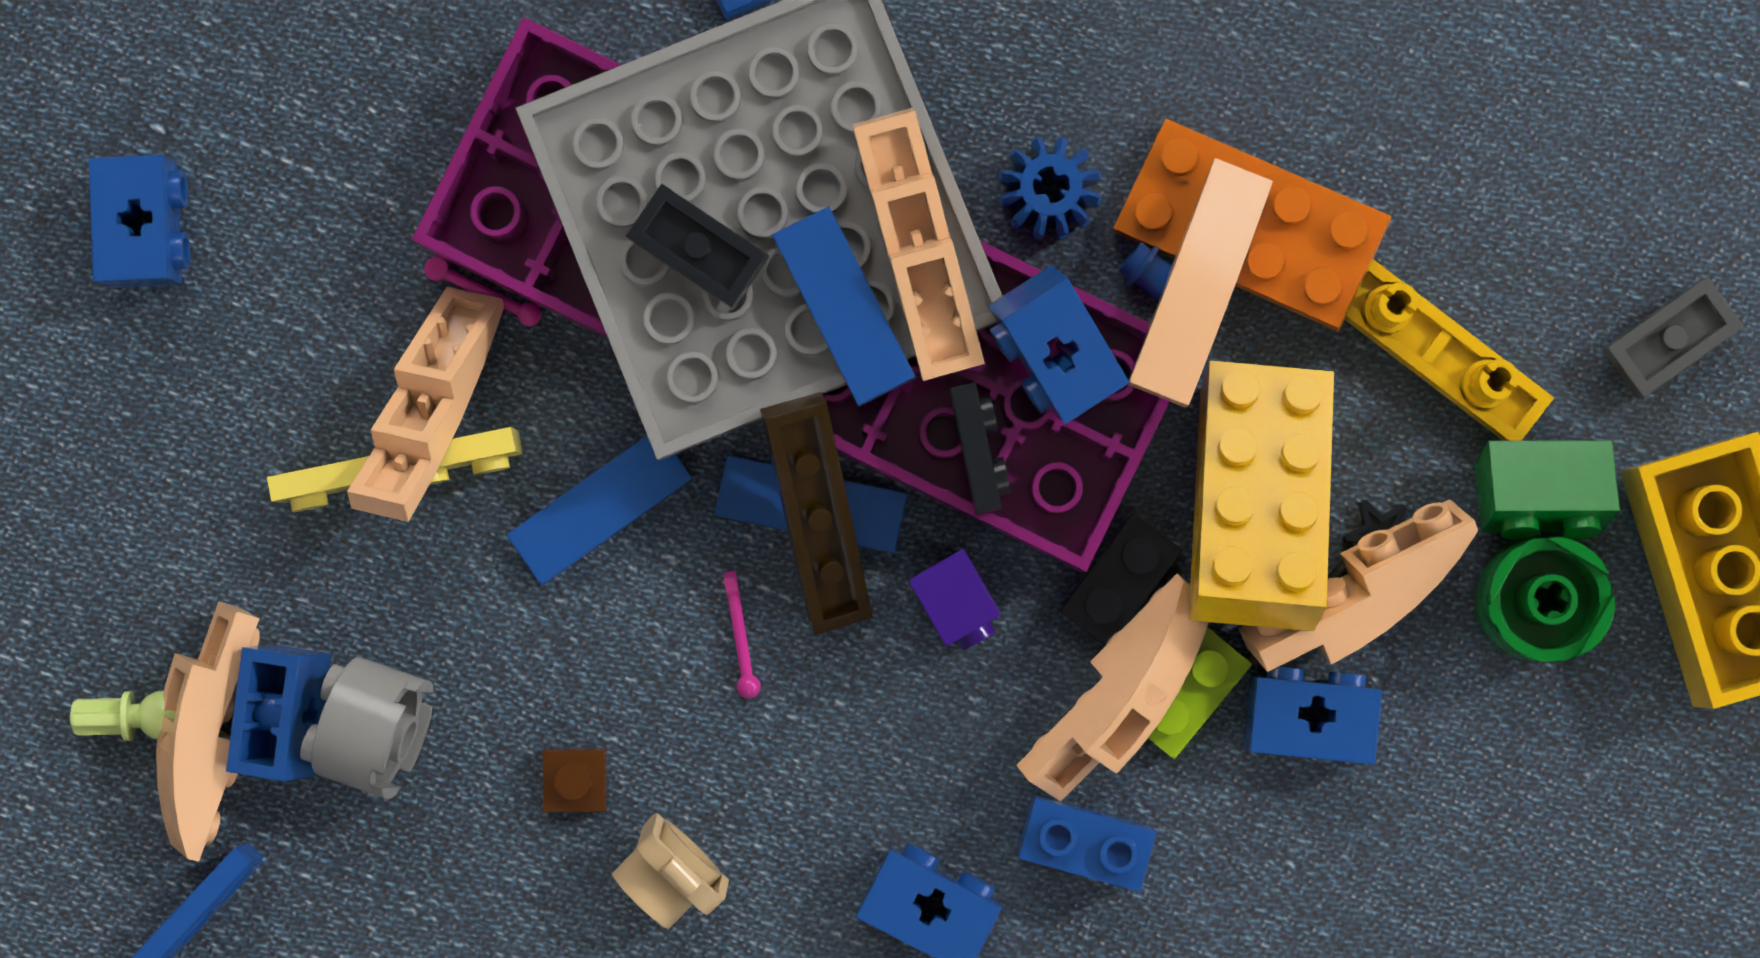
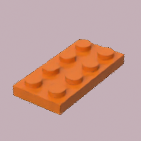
M1165 119L1113 228L1115 233L1136 243L1142 242L1149 248L1155 245L1159 248V253L1175 259L1215 158L1272 180L1273 183L1235 286L1339 332L1390 225L1391 216L1176 122Z

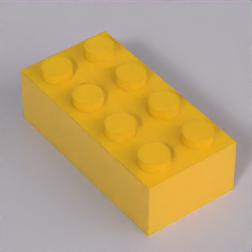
M1209 361L1200 389L1189 620L1315 631L1327 607L1334 371Z
M1759 432L1735 436L1620 471L1692 706L1716 709L1760 696Z

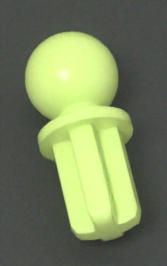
M125 691L122 694V698L77 699L73 701L70 724L73 733L76 735L121 734L124 741H132L136 728H141L147 736L157 739L161 732L163 716L174 719L175 711H164V691H156L149 694L140 704H136L132 691Z

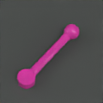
M432 257L425 263V274L433 281L441 282L447 280L470 292L502 298L504 309L516 314L518 320L524 326H534L541 318V310L535 303L521 304L452 270L448 261L441 257Z
M735 570L724 572L723 574L741 675L737 682V691L741 697L751 699L759 694L761 684L752 672L739 584Z

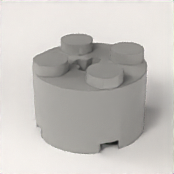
M362 657L354 658L346 667L337 664L332 665L324 678L320 696L322 700L326 701L318 725H311L303 739L300 758L312 763V768L316 775L384 799H391L401 788V786L395 785L391 781L399 769L411 772L424 743L433 706L422 703L423 692L434 693L432 682Z

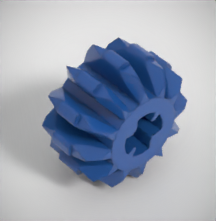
M1040 137L1033 138L1031 141L1033 160L1018 149H1015L1010 154L1012 164L1021 173L1005 170L999 174V183L1016 189L999 197L1000 208L1009 209L1021 206L1022 209L1014 215L1010 224L1015 230H1018L1024 226L1029 218L1035 220L1036 224L1032 231V239L1036 241L1042 240L1046 231V224H1053L1055 236L1059 241L1066 240L1069 230L1065 218H1068L1075 226L1084 229L1088 226L1090 219L1080 206L1097 208L1101 202L1102 197L1099 194L1083 189L1100 181V171L1090 169L1079 172L1078 169L1084 165L1089 153L1086 149L1082 148L1070 160L1064 157L1067 139L1063 137L1057 138L1053 154H1047L1045 144ZM1042 176H1050L1053 184L1063 183L1066 190L1062 189L1057 198L1058 202L1050 203L1046 194H1035L1033 188H1039Z

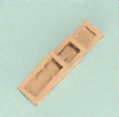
M909 108L852 124L923 381L985 364L954 244L949 235L936 181L931 172L915 109Z
M1217 158L1213 160L1169 271V277L1149 324L1148 333L1128 380L1130 383L1127 385L1186 408L1189 406L1273 183L1272 180Z
M446 287L394 368L398 388L371 428L375 448L347 490L351 509L409 522L435 476L463 418L485 364L504 309L502 298Z

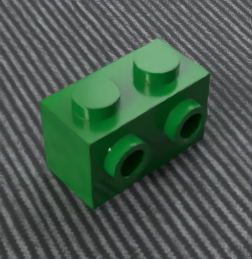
M1612 440L1488 441L1475 462L1481 532H1501L1503 538L1511 540L1531 538L1538 535L1539 532H1563V536L1568 539H1587L1603 532L1620 511Z

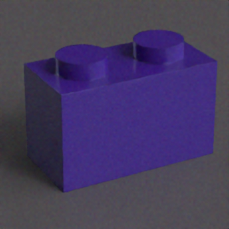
M964 548L908 580L910 587L946 647L957 641L961 650L964 651L996 632L990 621L1002 614Z

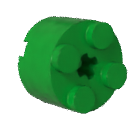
M1563 537L1531 538L1518 540L1505 546L1486 563L1476 585L1474 615L1486 636L1503 652L1527 661L1561 662L1592 650L1603 639L1614 617L1615 596L1612 595V588L1608 578L1609 573L1603 561L1591 549L1577 541ZM1550 588L1547 598L1554 603L1552 610L1537 611L1539 601L1534 598L1536 590Z

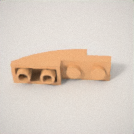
M1449 499L1443 503H1431L1421 507L1414 513L1412 518L1388 530H1377L1365 535L1358 541L1356 546L1340 553L1348 574L1340 578H1329L1327 580V607L1315 631L1243 625L1239 627L1247 649L1267 672L1315 648L1331 665L1359 650L1386 632L1412 611L1444 579L1478 532L1475 520Z
M1176 574L1164 587L1157 590L1143 609L1121 631L1115 633L1108 640L1106 646L1090 661L1103 678L1091 690L1085 692L1077 700L1075 706L1047 734L1039 738L1032 750L1016 765L1029 782L1060 802L1099 762L1117 774L1144 744L1179 693L1195 661L1208 626V622L1189 620L1190 583L1179 574Z
M219 601L199 658L194 659L177 653L174 654L163 697L164 711H175V718L163 716L162 728L157 738L156 747L158 793L162 817L170 844L187 859L197 862L200 861L204 846L211 845L217 835L220 825V812L217 809L225 787L232 786L238 775L226 772L230 736L220 729L223 722H228L234 713L236 684L239 675L242 647L258 646L260 638L259 629L256 628L260 618L242 608Z

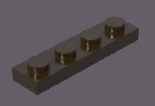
M821 392L761 408L760 413L808 622L814 635L873 618L825 398Z

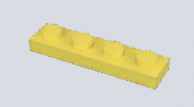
M508 427L452 439L430 485L449 481V469L472 465L473 475L510 468L508 457L523 454L519 430ZM369 456L267 477L271 501L278 503L290 502L292 512L329 505L327 494L347 491Z

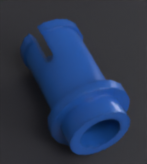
M1140 242L1118 271L1127 277L1124 282L1127 286L1130 287L1135 283L1159 302L1169 277L1171 265L1157 255L1158 247L1154 245L1149 248Z

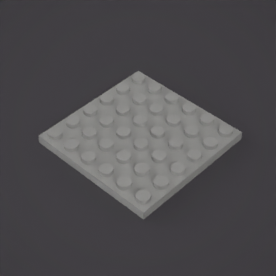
M782 0L516 108L655 456L659 461L761 420V408L821 392L823 395L847 385L772 234L828 206L837 220L906 359L909 360L916 357L852 124L909 108L915 109L931 172L936 181L949 235L954 244L976 332L998 324L988 305L1002 297L1001 291L882 0ZM661 183L768 254L769 259L734 310L626 238L627 233Z

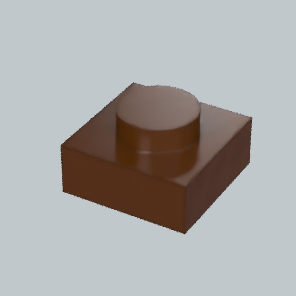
M607 748L543 750V812H602L607 810Z

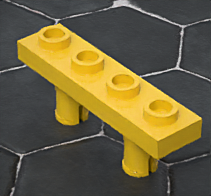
M1374 259L1372 260L1345 320L1502 441H1522L1554 397L1516 369L1512 363L1503 359L1418 294L1410 285L1401 281Z

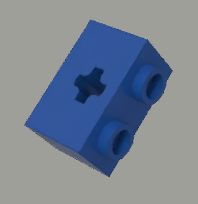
M164 155L89 158L93 282L108 288L182 285V269L189 268L191 258L188 235L186 232H180V208H186L188 204V184L184 171H178V164ZM143 211L153 216L152 223L142 225L140 233L132 229V221L142 219Z
M1050 265L988 305L989 310L998 323L989 331L1009 362L1017 357L1020 359L1029 374V377L1021 381V384L1041 414L1050 409L1064 424H1067L1130 383L1071 282L1054 266ZM1056 337L1058 339L1056 348L1059 353L1049 358L1050 349L1047 342Z
M280 645L242 647L226 772L277 781H289L316 776L312 763L300 758V751L308 729L313 724L318 725L325 706V701L321 699L320 694L324 678L330 669L331 653Z
M1277 667L1269 672L1266 671V677L1250 676L1244 750L1254 753L1375 765L1382 690L1365 687L1366 675L1329 672L1327 684L1303 681L1304 669ZM1316 696V706L1327 709L1326 720L1315 721L1313 730L1309 731V722L1298 718L1299 707L1310 706L1312 697Z
M1032 793L1016 854L1022 860L1141 892L1157 831L1146 824Z
M907 842L903 852L890 845L857 910L856 918L933 958H977L1002 909L1000 902L991 898L995 887L965 871H962L957 880L937 870L936 867L940 859ZM934 889L941 890L942 904L948 908L946 914L934 911L929 919L921 917V904L915 900L917 894L929 897Z

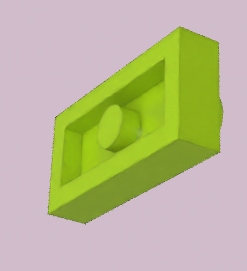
M1207 627L1195 661L1179 693L1148 739L1172 759H1175L1247 672L1252 663Z

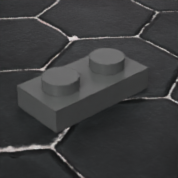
M1706 277L1602 350L1636 398L1642 399L1741 330L1744 326L1710 278Z

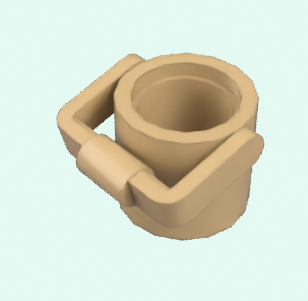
M658 813L651 816L642 827L637 848L612 873L615 881L624 892L653 920L667 929L692 905L706 915L711 913L725 899L729 879L720 872L712 860L686 834Z

